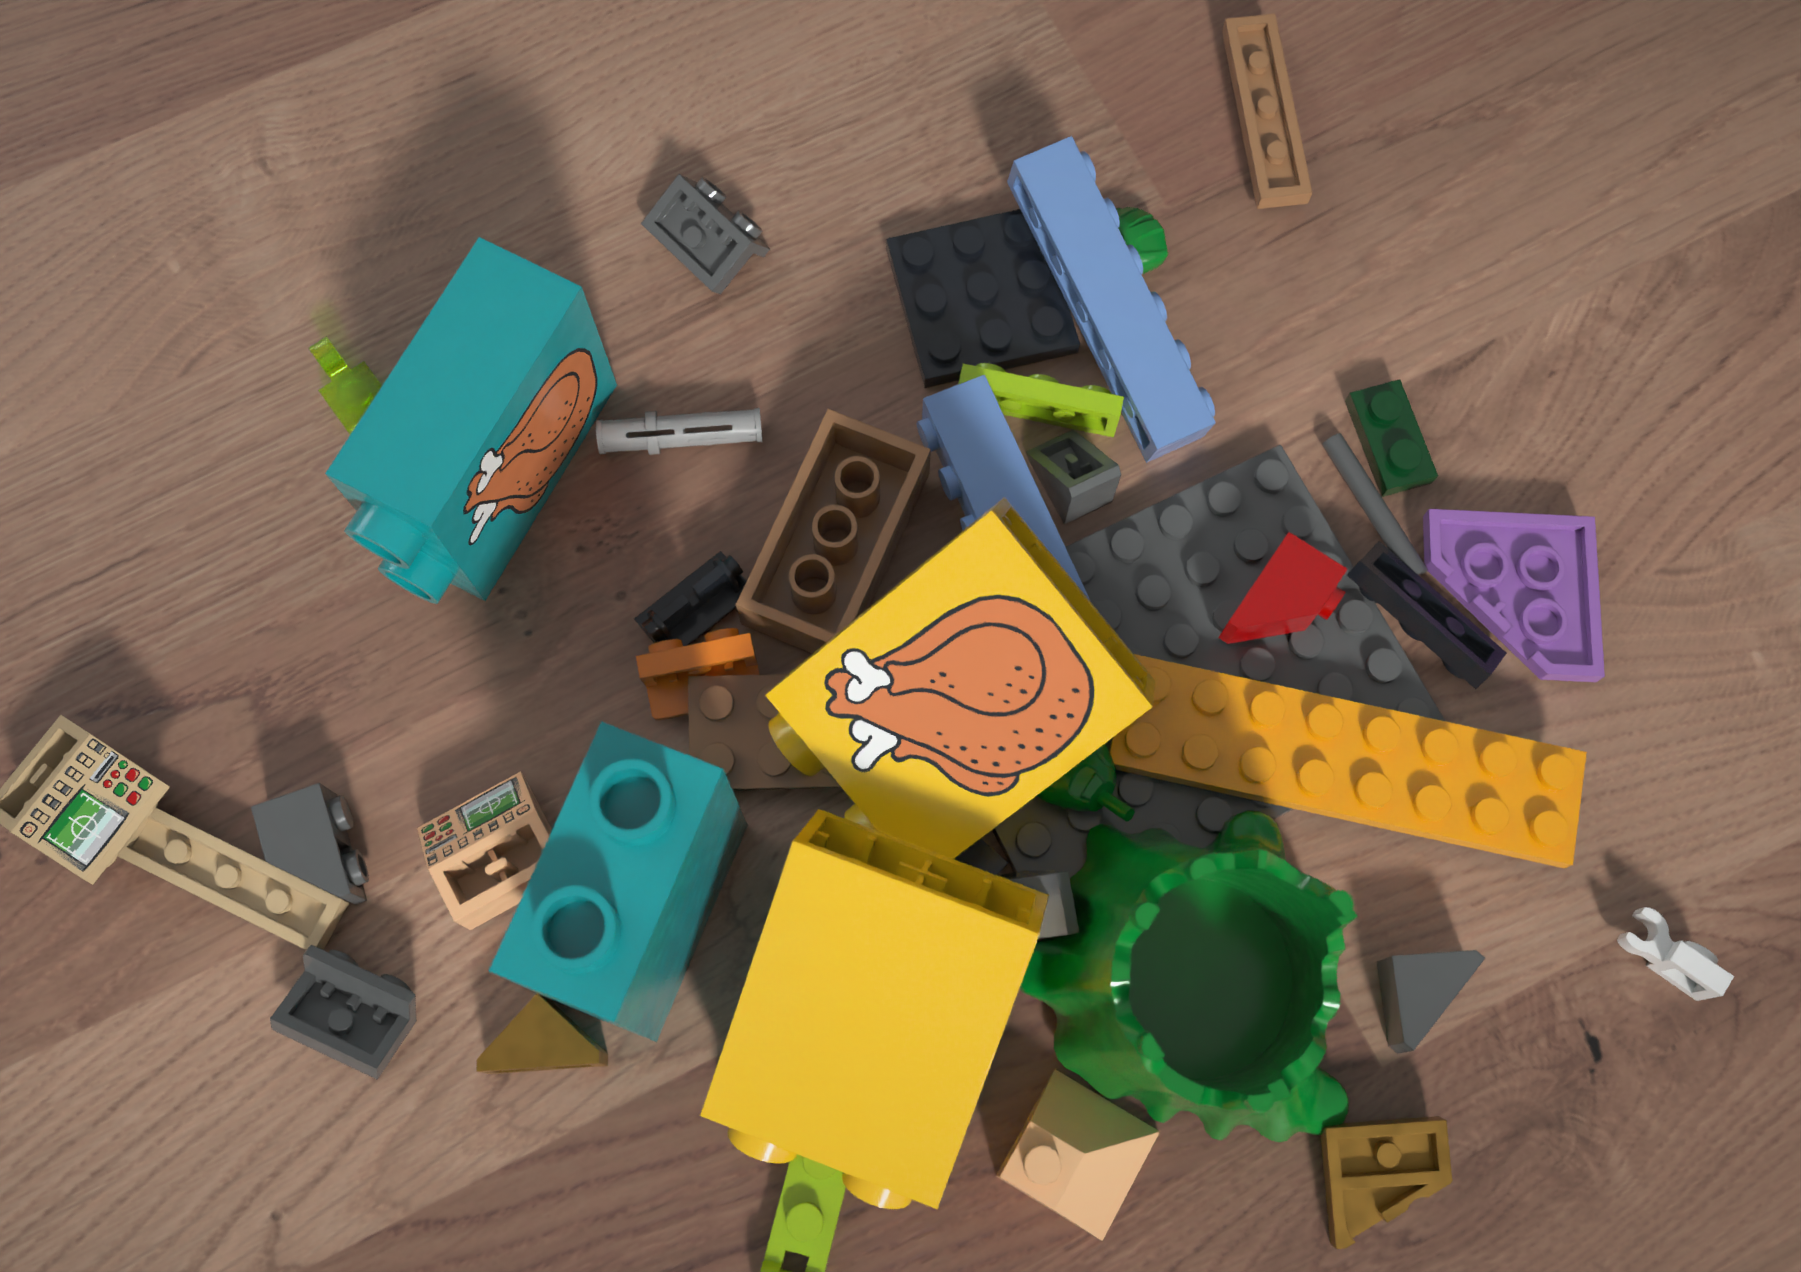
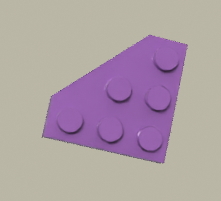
M1428 509L1423 515L1424 564L1428 569L1427 571L1540 680L1598 682L1605 677L1595 517Z

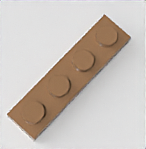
M1276 14L1226 18L1222 34L1257 209L1308 204L1312 196V188Z

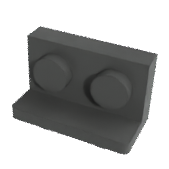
M678 174L641 222V225L712 292L721 294L752 254L765 257L770 248L758 238L763 230L751 218L739 210L734 215L722 204L727 197L717 186L704 177H701L696 182Z

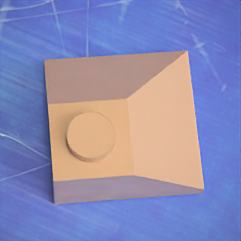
M1054 1069L996 1177L1103 1241L1160 1131Z

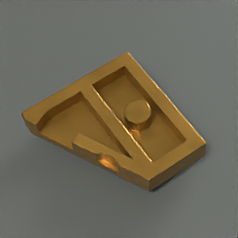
M1440 1116L1347 1122L1341 1125L1323 1127L1321 1146L1330 1244L1336 1249H1346L1355 1243L1353 1240L1355 1236L1381 1220L1388 1223L1407 1211L1414 1200L1421 1197L1428 1198L1453 1182L1447 1120Z

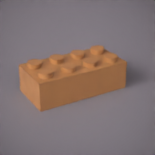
M827 409L736 603L741 625L813 654L871 606L930 474L931 449Z

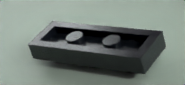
M1380 541L1347 574L1359 586V590L1365 598L1380 604L1399 621L1401 628L1408 636L1423 642L1442 659L1444 666L1451 674L1466 680L1475 689L1492 675L1507 654Z

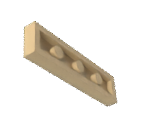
M155 808L154 812L141 823L118 855V857L305 950L310 945L324 950L349 905V902L158 808Z

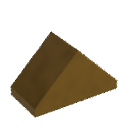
M538 993L477 1058V1072L486 1074L608 1066V1053L549 998Z

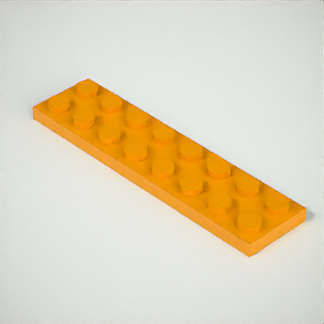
M1134 654L1155 680L1153 707L1111 738L1109 752L1116 770L1564 869L1573 865L1587 754L1585 751Z

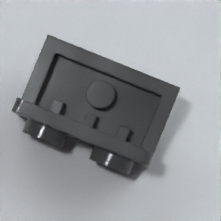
M310 945L303 954L305 971L270 1018L272 1030L378 1080L416 1023L415 994L406 983L395 976L383 974L380 977L359 967L353 958L341 951L330 950L326 952Z

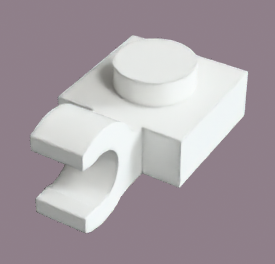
M1648 907L1635 910L1632 916L1646 926L1648 937L1643 941L1631 932L1620 934L1617 941L1624 950L1640 955L1648 960L1646 964L1648 968L1696 1001L1723 996L1734 976L1717 965L1718 958L1710 950L1691 941L1684 942L1681 940L1673 942L1669 936L1667 922L1659 912Z

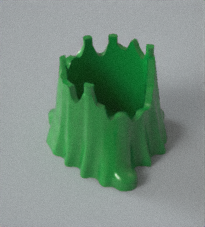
M1247 810L1231 816L1223 824L1215 840L1205 848L1184 844L1163 828H1150L1143 832L1132 834L1122 832L1106 824H1099L1090 828L1086 837V861L1084 866L1070 878L1079 933L1054 936L1037 941L1019 988L1022 993L1038 999L1053 1008L1057 1017L1053 1048L1061 1064L1084 1078L1093 1088L1109 1099L1132 1096L1140 1100L1146 1107L1148 1114L1155 1121L1164 1123L1179 1111H1190L1202 1121L1205 1132L1211 1138L1217 1140L1227 1138L1238 1125H1248L1256 1129L1267 1139L1280 1143L1287 1141L1297 1132L1322 1135L1323 1127L1343 1124L1349 1112V1099L1345 1088L1337 1079L1318 1065L1327 1050L1325 1033L1327 1024L1334 1018L1340 1007L1341 993L1337 983V967L1339 957L1346 949L1343 928L1358 917L1353 910L1354 901L1352 896L1344 890H1336L1330 885L1297 870L1288 863L1278 824L1269 815L1261 811Z

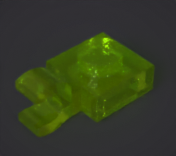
M326 336L308 348L332 381L318 391L348 433L351 434L382 385L365 361L350 369Z

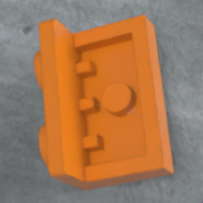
M726 628L705 634L706 642L683 646L682 640L673 639L649 645V653L636 656L639 677L647 688L652 717L659 721L688 715V676L760 675L751 634L739 635L738 628Z

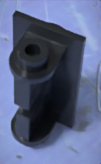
M720 551L635 617L634 620L653 643L679 639L682 640L683 646L690 645L736 609V603L747 582L741 575L743 570L731 555L726 557Z

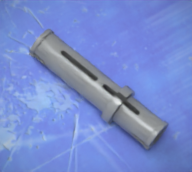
M760 408L658 416L657 411H646L645 417L606 421L602 419L596 420L599 454L648 450L649 455H657L664 448L711 446L751 441L763 442ZM722 425L732 426V429L729 430L702 431L689 433L685 432V428ZM673 429L675 431L674 434L630 437L628 435L629 432L657 431Z

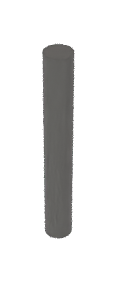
M1338 433L1327 439L1322 446L1387 548L1419 576L1427 572L1426 565L1342 434Z

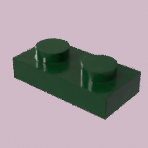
M1398 379L1350 392L1345 400V404L1381 497L1432 484L1438 477V473L1401 380Z

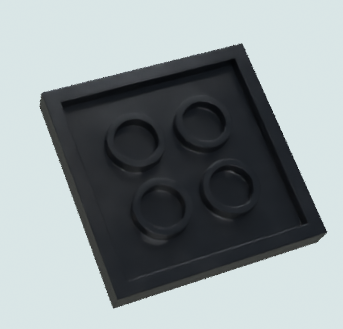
M1021 209L886 239L887 254L924 388L958 381L963 364L976 366L980 363H990L1006 370L1078 353L1080 342L1069 306Z

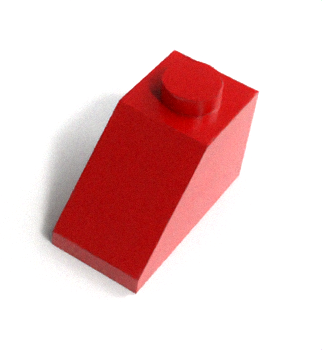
M1288 532L1225 626L1219 639L1227 644L1305 631L1317 615L1328 620L1346 593L1337 585L1347 571V568Z

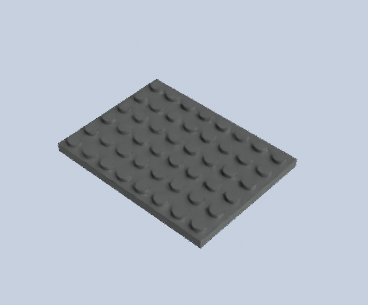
M1281 444L1066 546V550L1091 603L1133 654L1445 721L1376 603L1365 598L1361 594L1359 586L1347 576L1354 566ZM1288 532L1347 568V571L1337 585L1346 593L1328 620L1317 615L1305 631L1227 644L1219 639L1225 626ZM1111 739L1105 743L1108 750L1110 747ZM1115 770L1116 786L1112 795L1135 810L1133 818L1128 822L1105 807L1096 812L1076 811L1056 806L1035 796L993 828L992 831L1013 872L1024 870L1068 871L1069 878H1071L1084 866L1086 861V837L1090 828L1099 824L1110 825L1129 834L1140 833L1150 828H1163L1184 844L1205 848L1215 840L1223 824L1233 815L1247 810L1261 811L1274 820L1294 809Z

